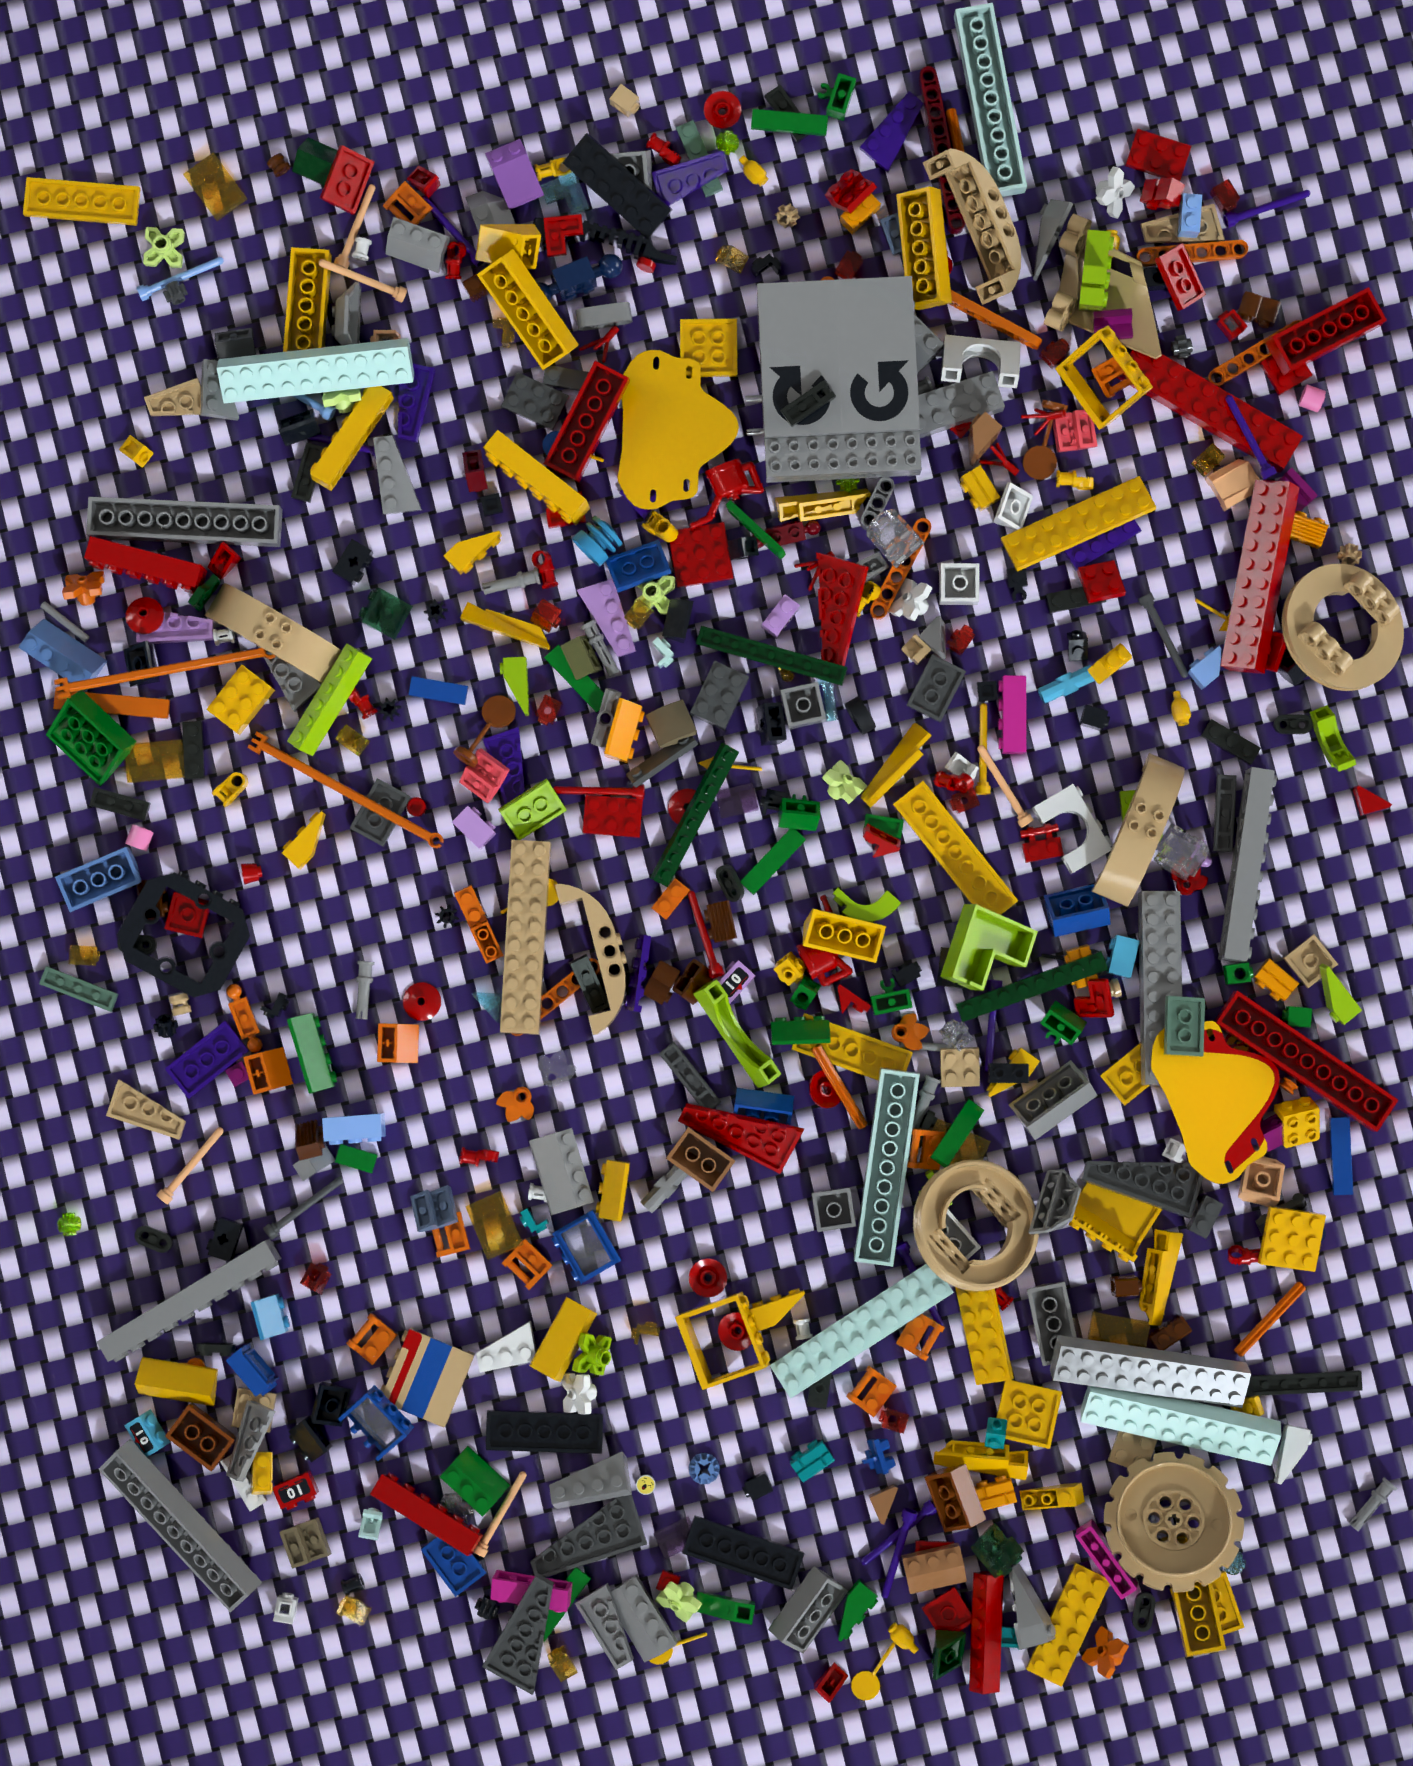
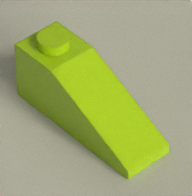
M503 658V663H500V674H504V678L525 716H530L527 658Z
M1321 964L1319 968L1326 1007L1331 1012L1329 1016L1335 1023L1339 1022L1345 1025L1360 1013L1362 1009L1330 967Z

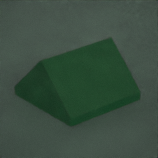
M308 137L297 149L292 171L324 186L338 150Z
M935 1630L932 1655V1677L935 1681L962 1665L966 1633L962 1631Z

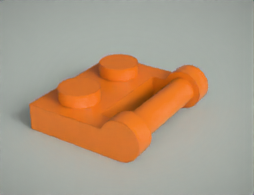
M406 181L383 204V207L387 211L390 210L397 218L416 225L433 209ZM397 200L414 216L411 221L394 205Z
M1114 357L1091 369L1107 398H1112L1118 391L1133 385ZM1124 373L1126 379L1114 386L1109 385V381Z
M912 1128V1144L907 1167L940 1170V1164L930 1157L944 1137L945 1132ZM920 1136H923L920 1162H918Z
M461 1211L456 1212L458 1222L444 1227L449 1249L444 1248L440 1229L432 1230L437 1248V1258L471 1249Z
M526 1238L501 1263L526 1284L525 1287L528 1290L553 1266ZM515 1257L535 1275L532 1279L512 1261Z
M370 1313L365 1324L346 1344L371 1365H374L398 1334L378 1317ZM374 1324L379 1328L363 1347L358 1345Z
M920 1314L907 1323L896 1344L922 1360L927 1361L929 1351L945 1327L924 1314ZM930 1325L934 1329L920 1351L917 1349V1346Z
M868 1366L866 1368L867 1372L853 1391L849 1392L846 1397L872 1417H875L897 1386L874 1368ZM873 1376L877 1378L862 1400L857 1398Z

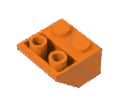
M378 1023L377 1062L418 1063L419 1025Z
M284 1047L243 1057L253 1095L294 1084Z

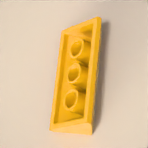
M813 908L804 921L802 945L876 963L886 926Z
M566 1297L529 1366L553 1380L561 1382L579 1349L580 1333L588 1332L597 1313Z
M142 1357L135 1380V1387L138 1394L214 1406L218 1369Z

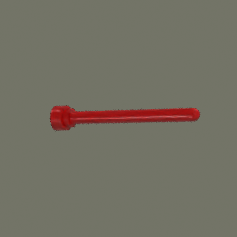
M644 784L636 788L634 786L633 788L555 786L553 788L556 794L632 795L636 799L643 800L645 797Z
M689 891L688 898L710 964L708 966V974L711 979L718 978L725 973L723 967L716 961L694 891Z

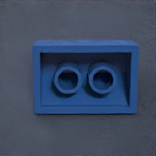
M1095 884L1044 895L1054 937L1111 925L1110 911L1106 898L1092 892Z
M737 1088L733 1113L790 1125L794 1096Z

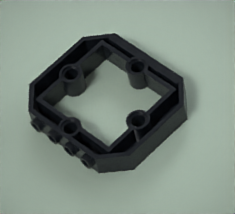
M181 871L178 874L171 872L147 879L121 925L117 936L126 962L194 998L221 989L246 945L250 933L243 909L240 908V903L233 899H230V901L223 899V894L216 890L208 891L205 889L207 885L198 880L195 883L188 880L190 876ZM166 887L190 898L198 908H208L234 922L224 942L216 941L211 944L209 954L213 961L201 983L176 970L175 962L172 958L166 956L158 960L133 946L145 924H155L160 919V911L156 904ZM201 894L209 896L207 904H200L198 902V897ZM148 909H153L156 912V917L152 920L145 917V912ZM215 947H223L224 954L222 956H215L213 953ZM167 961L171 964V969L168 972L160 969V965L163 962Z

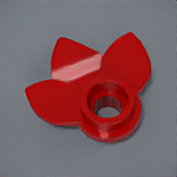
M1196 860L1190 861L1185 867L1175 862L1171 868V877L1176 882L1177 891H1180L1182 895H1191L1194 890L1203 889L1208 882V877L1200 875L1201 867ZM1183 883L1189 884V888H1185Z

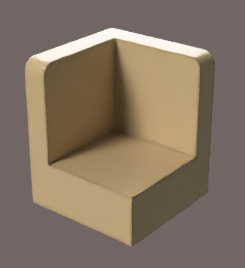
M914 634L901 650L918 665L930 653L931 648Z

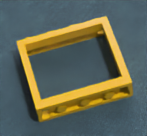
M1109 326L1098 330L1055 368L1099 430L1112 423L1153 388L1149 379L1138 367L1137 362L1132 359L1126 347L1122 345L1115 332ZM1100 340H1102L1138 390L1112 414L1107 412L1073 365L1074 362Z
M743 1291L680 1313L675 1317L702 1390L756 1372L770 1365L769 1353L767 1350H764L762 1344L763 1337L757 1331L755 1316L750 1313L748 1307L749 1300L743 1294ZM736 1301L759 1362L712 1378L689 1317Z

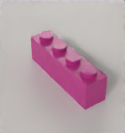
M1002 676L1001 680L998 681V692H1002V699L998 700V711H1002V719H998V730H1002V738H998V749H1002V754H1025L1026 676Z
M1093 1519L1076 1529V1538L1122 1600L1136 1591L1138 1587L1137 1580L1132 1578L1119 1565L1121 1558L1118 1554L1113 1555L1111 1553L1106 1537Z
M496 1570L492 1578L490 1600H495L499 1603H513L518 1606L535 1576ZM547 1578L554 1582L549 1610L558 1613L567 1612L571 1604L572 1582Z

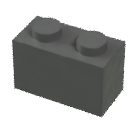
M1203 1195L1186 1229L1207 1239L1224 1204L1207 1195Z

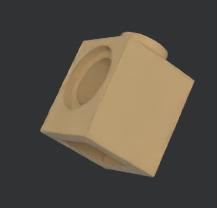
M622 84L619 85L610 97V105L627 117L631 113L635 114L640 107L639 97Z

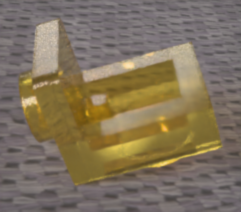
M723 245L717 252L715 262L717 264H724L736 273H741L749 256L732 245Z
M503 317L492 320L494 328H503L502 346L510 348L511 342L515 340V331H512L511 323L507 318Z
M1212 443L1191 464L1205 477L1225 458V455Z
M347 724L339 731L335 738L336 741L357 756L361 755L370 742Z
M70 945L68 964L96 966V962L99 961V951H97L95 946Z
M654 1322L637 1323V1328L633 1327L631 1339H635L634 1344L638 1345L640 1333L659 1336L660 1327H657V1323Z
M345 1596L339 1603L337 1614L346 1616L356 1624L363 1626L372 1608L356 1597Z

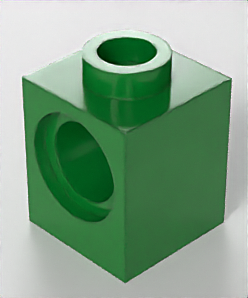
M1249 963L1223 966L1225 985L1251 982V978H1253V968L1249 966ZM1237 968L1243 971L1241 979L1235 977L1234 972Z
M804 976L789 1001L796 1007L806 1011L821 985Z
M1287 1006L1282 1011V1021L1289 1026L1311 1028L1312 1008Z

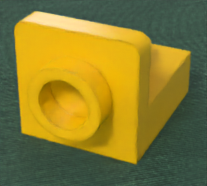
M131 435L119 448V451L142 468L153 455L150 449Z
M1259 1395L1245 1397L1242 1408L1230 1406L1231 1410L1251 1415L1262 1416L1265 1414Z

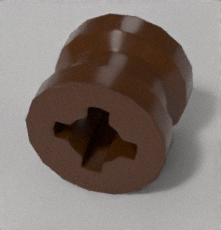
M282 153L274 155L267 162V166L273 169L275 177L284 175L291 167L288 162L284 161Z

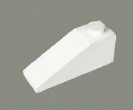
M1284 1424L1274 1482L1282 1484L1307 1451L1308 1445L1312 1443L1311 1430Z

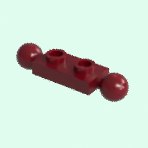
M799 520L766 528L765 532L782 546L806 540L805 533L810 535L818 534L821 526L816 520H810L803 526L802 521ZM757 538V545L759 549L763 547L764 544Z

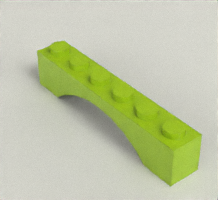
M717 979L706 983L693 993L757 1088L769 1085L781 1075L773 1060L763 1053L742 1030L732 1012L728 995Z

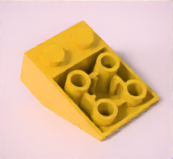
M480 224L475 259L492 264L514 249L527 269H536L541 233L535 224Z

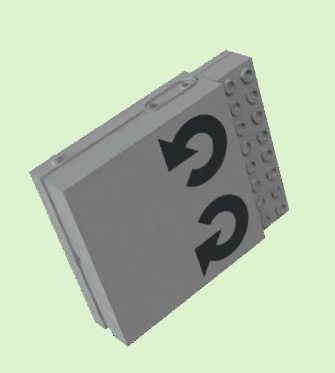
M912 276L757 284L762 395L745 396V398H758L745 400V402H762L763 428L747 429V432L760 431L747 433V435H764L766 483L920 475L922 470L914 323L915 301H913ZM825 380L828 383L827 387L831 392L835 393L836 397L791 427L781 413V409ZM821 391L817 393L820 399L824 397Z

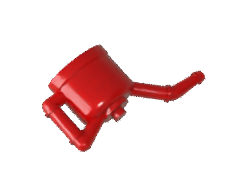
M734 459L707 470L705 474L709 479L715 497L706 516L690 523L691 529H696V527L712 521L716 517L715 514L723 498L736 501L740 499L739 495L742 493L762 494L764 492L763 483H761L757 473L756 465L751 461L742 464L740 459ZM744 471H749L755 486H749Z
M822 895L820 900L824 910L833 913L827 896ZM802 944L796 945L812 980L818 978L820 984L824 987L830 986V984L844 977L847 978V976L853 973L852 968L838 957V954L806 947ZM837 966L842 969L829 977H826L824 974L835 969Z

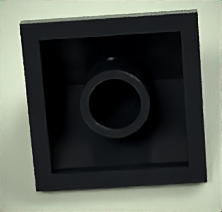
M314 409L277 421L278 430L285 446L322 434Z
M670 599L662 636L684 643L694 601Z
M143 641L123 650L127 672L157 667L153 644L149 641ZM159 676L129 681L130 687L160 682Z
M321 1382L310 1423L342 1427L344 1419L340 1422L338 1418L347 1409L352 1389Z

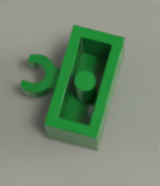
M838 73L833 89L828 84L821 83V88L827 92L825 94L818 93V98L823 100L830 99L826 111L827 116L844 121L857 78Z
M796 794L792 795V799L782 798L778 811V827L816 831L820 819V802L807 801L805 795H803L802 800L796 799Z
M893 978L890 979L891 985L889 987L884 986L883 980L880 981V987L885 991V994L870 997L873 1015L913 1008L909 989L893 992L895 986Z
M1055 1000L1040 1024L1049 1029L1046 1038L1050 1035L1056 1036L1054 1044H1057L1062 1038L1072 1045L1083 1031L1087 1022Z

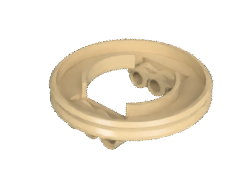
M1328 564L1318 567L1295 583L1284 603L1282 630L1287 649L1299 668L1311 679L1325 687L1341 691H1354L1366 688L1384 678L1399 659L1404 640V627L1400 608L1387 587L1378 578L1364 569L1348 564ZM1349 592L1377 621L1371 625V642L1361 658L1353 660L1351 655L1342 650L1339 643L1329 636L1321 624L1313 622L1316 607L1326 596H1343Z
M985 1160L956 1162L936 1172L922 1188L913 1214L915 1241L925 1263L943 1281L968 1291L992 1290L1016 1279L1032 1260L1039 1234H1030L1029 1229L1036 1207L1023 1183L1004 1167ZM972 1190L987 1209L994 1213L993 1215L1007 1228V1236L1003 1247L995 1256L988 1260L968 1261L941 1230L946 1228V1213L950 1203L963 1191Z

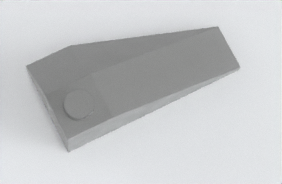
M651 150L611 153L652 190Z
M1051 199L1048 205H1043L1040 212L1043 216L1040 221L1033 280L1037 281L1067 220L1073 203Z
M1016 1564L1008 1568L1011 1593L1015 1595L1012 1609L1013 1612L1017 1613V1623H1014V1629L1019 1650L1054 1640L1056 1634L1055 1627L1020 1564Z

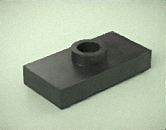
M832 1372L810 1386L807 1406L826 1409Z

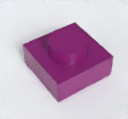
M243 1061L225 1070L234 1087L249 1080Z

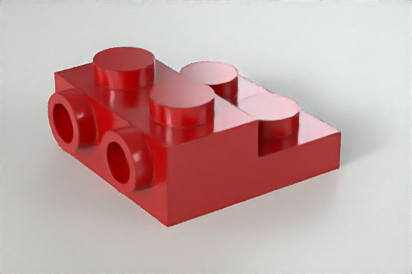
M850 169L841 176L836 184L828 188L825 197L833 207L851 214L877 186L874 182L865 179L860 172Z

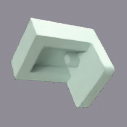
M657 637L652 644L664 656L658 663V667L660 669L663 666L666 668L673 662L674 659L672 657L674 653L669 649L671 645L664 638L660 640Z
M376 1508L363 1509L359 1537L378 1541L383 1520L382 1512Z

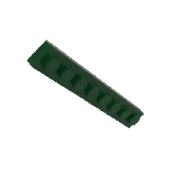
M701 626L696 642L700 646L843 686L848 667L705 626Z
M724 743L720 744L650 877L651 879L666 887L669 886L739 751Z
M1098 951L958 1002L956 1006L962 1022L1108 970L1102 951Z

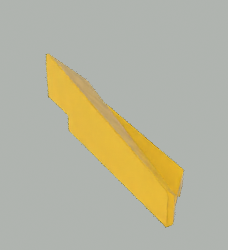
M868 489L775 497V504L780 522L799 517L800 521L856 514L860 509V505L867 497L871 496V493Z
M467 602L460 618L464 622L549 651L551 649L540 626L492 610H483Z
M917 723L912 724L860 796L870 808L924 755L919 748L932 735Z
M1155 1229L1154 1248H1147L1139 1307L1147 1314L1149 1325L1160 1326L1162 1324L1183 1233Z
M951 1440L941 1451L934 1452L933 1463L935 1465L952 1467L966 1464L969 1471L997 1476L1006 1475L1008 1478L1026 1480L1028 1451L1009 1452V1445L1004 1444V1449H993L984 1447L985 1443Z

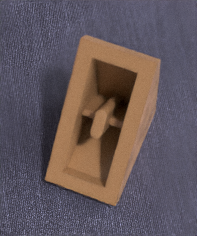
M894 1484L869 1495L878 1519L883 1525L886 1522L898 1490L897 1485Z

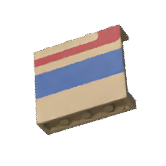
M411 1327L409 1331H404L401 1341L404 1342L402 1348L397 1349L393 1358L396 1360L394 1367L390 1366L386 1375L389 1378L386 1385L383 1384L380 1390L391 1403L396 1405L397 1409L444 1428L475 1353L458 1349L417 1332Z

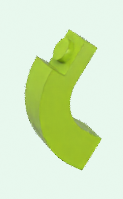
M1326 705L1311 711L1310 716L1316 737L1331 767H1335L1340 772L1355 766L1356 760L1340 736L1336 717L1332 710Z
M839 888L832 894L835 896L833 900L842 907L843 904L846 906L841 912L842 914L868 922L884 919L901 904L888 890L878 901L870 905L855 903Z

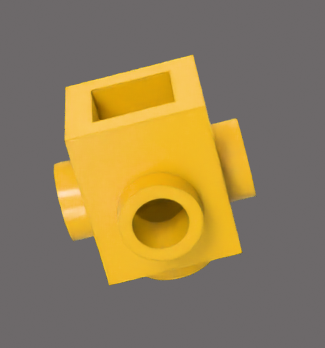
M790 951L776 962L773 970L777 973L778 978L789 986L793 982L797 984L803 979L806 967L804 962Z

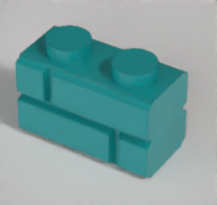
M813 1440L807 1445V1450L804 1452L799 1450L791 1456L790 1465L803 1483L835 1461L822 1440Z

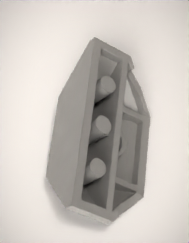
M485 191L465 197L478 234L480 224H515L511 210L508 209L504 198Z
M359 282L353 283L336 299V306H332V317H335V325H332L331 333L332 336H335L334 338L340 346L358 344L360 342L361 285Z
M1064 1169L1047 1171L1030 1225V1234L1059 1230L1072 1221L1081 1188Z

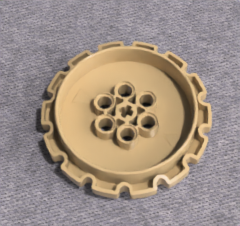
M1174 1452L1156 1453L1153 1455L1152 1462L1141 1458L1127 1468L1129 1476H1119L1109 1491V1495L1114 1500L1106 1502L1104 1509V1525L1111 1528L1110 1531L1106 1532V1540L1111 1553L1122 1556L1119 1560V1565L1132 1578L1141 1575L1143 1576L1142 1583L1160 1591H1163L1166 1585H1170L1173 1592H1187L1194 1590V1583L1196 1582L1201 1583L1202 1586L1214 1582L1221 1576L1219 1567L1229 1568L1239 1551L1234 1542L1242 1541L1244 1532V1518L1238 1517L1236 1514L1242 1510V1505L1236 1490L1226 1488L1228 1478L1215 1466H1211L1209 1469L1205 1468L1202 1458L1184 1453L1181 1459L1176 1458ZM1161 1500H1168L1171 1505L1164 1508L1160 1505ZM1181 1502H1187L1190 1505V1508L1188 1510H1183L1180 1508L1179 1504ZM1151 1515H1155L1159 1518V1522L1151 1523L1148 1518ZM1171 1518H1176V1525H1172ZM1190 1520H1196L1199 1526L1196 1528H1191L1188 1525V1522ZM1164 1533L1168 1539L1164 1542L1159 1541L1157 1535ZM1185 1536L1188 1541L1185 1544H1180L1177 1541V1537Z

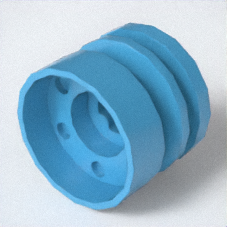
M594 515L591 520L596 527L587 522L586 526L590 533L587 534L585 531L579 530L572 537V540L591 561L600 567L608 559V555L604 550L607 548L614 553L616 549L611 543H614L617 547H620L623 543L615 530L607 522Z

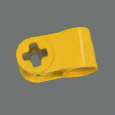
M654 510L651 511V516L646 523L641 525L646 531L654 536L656 535L665 542H672L678 536V530L673 524Z
M238 772L232 773L213 790L212 795H216L223 802L224 807L229 806L248 786L247 776ZM240 776L242 784L235 786L234 779Z

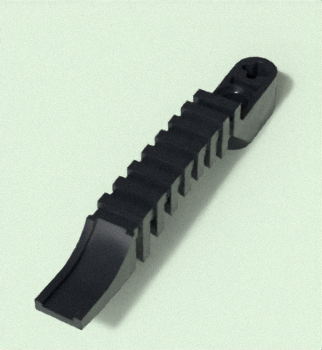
M536 217L533 224L541 233L540 242L546 244L544 219ZM584 220V223H582L584 235L565 236V242L576 236L580 237L581 242H585L588 233L590 234V241L595 242L596 236L599 235V242L604 243L606 237H609V245L613 246L616 239L618 240L617 248L622 249L624 242H627L625 248L626 253L629 254L633 244H635L634 259H639L642 247H645L643 256L655 263L676 265L678 261L677 256L665 254L655 249L651 240L644 238L643 235L638 237L632 232L627 234L626 231L621 230L619 232L613 227L612 229H608V226L605 225L600 227L598 223L590 224L587 220Z

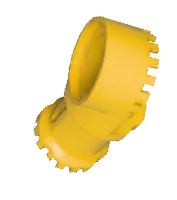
M566 157L550 160L549 163L542 165L534 164L535 170L538 172V181L549 176H569L572 173L570 169L566 172L559 170L560 164L563 163Z
M1076 470L1072 472L1056 471V487L1071 485L1078 490L1094 489L1093 477H1090V479L1089 477H1077Z
M868 581L864 585L857 617L861 616L860 613L866 604L877 599L880 595L881 588L873 581Z

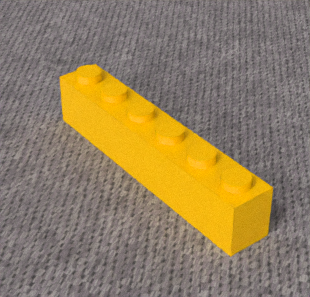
M367 387L363 390L362 400L354 403L351 414L343 419L342 427L333 434L330 445L322 450L321 458L312 465L310 475L313 481L330 491L333 490L394 400L392 392L384 387Z

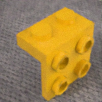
M1310 1096L1274 1105V1112L1282 1121V1144L1285 1148L1319 1140L1320 1110Z

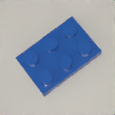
M659 539L614 555L606 560L618 593L671 574Z
M438 1537L421 1548L423 1554L455 1597L487 1573L473 1553L471 1556H466Z

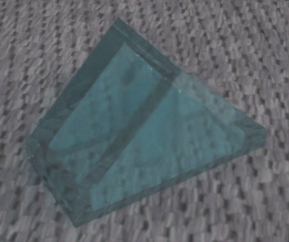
M475 992L473 997L499 1024L501 1021L502 994Z

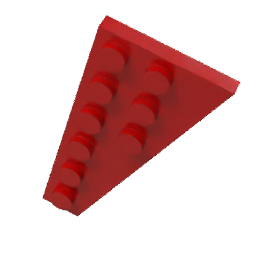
M816 552L819 568L817 569V577H819L818 605L819 620H821L820 637H822L821 660L845 666L869 567Z
M686 1103L678 1119V1122L781 1174L804 1131V1128L689 1103Z

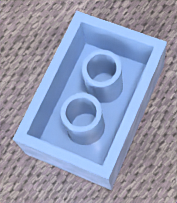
M385 1113L322 1118L324 1142L329 1141V1145L343 1144V1140H348V1143H360L364 1138H368V1142L382 1141L381 1137L386 1136Z

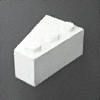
M531 1321L476 1353L480 1373L532 1361L537 1349Z

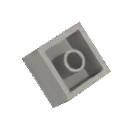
M818 682L780 690L788 730L826 722Z
M850 1187L811 1193L817 1232L856 1226Z

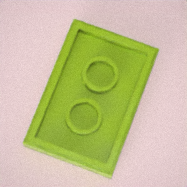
M547 778L498 809L517 840L525 838L567 811Z

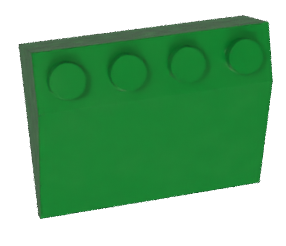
M83 690L75 693L71 698H67L46 733V736L100 787L129 755L137 742Z

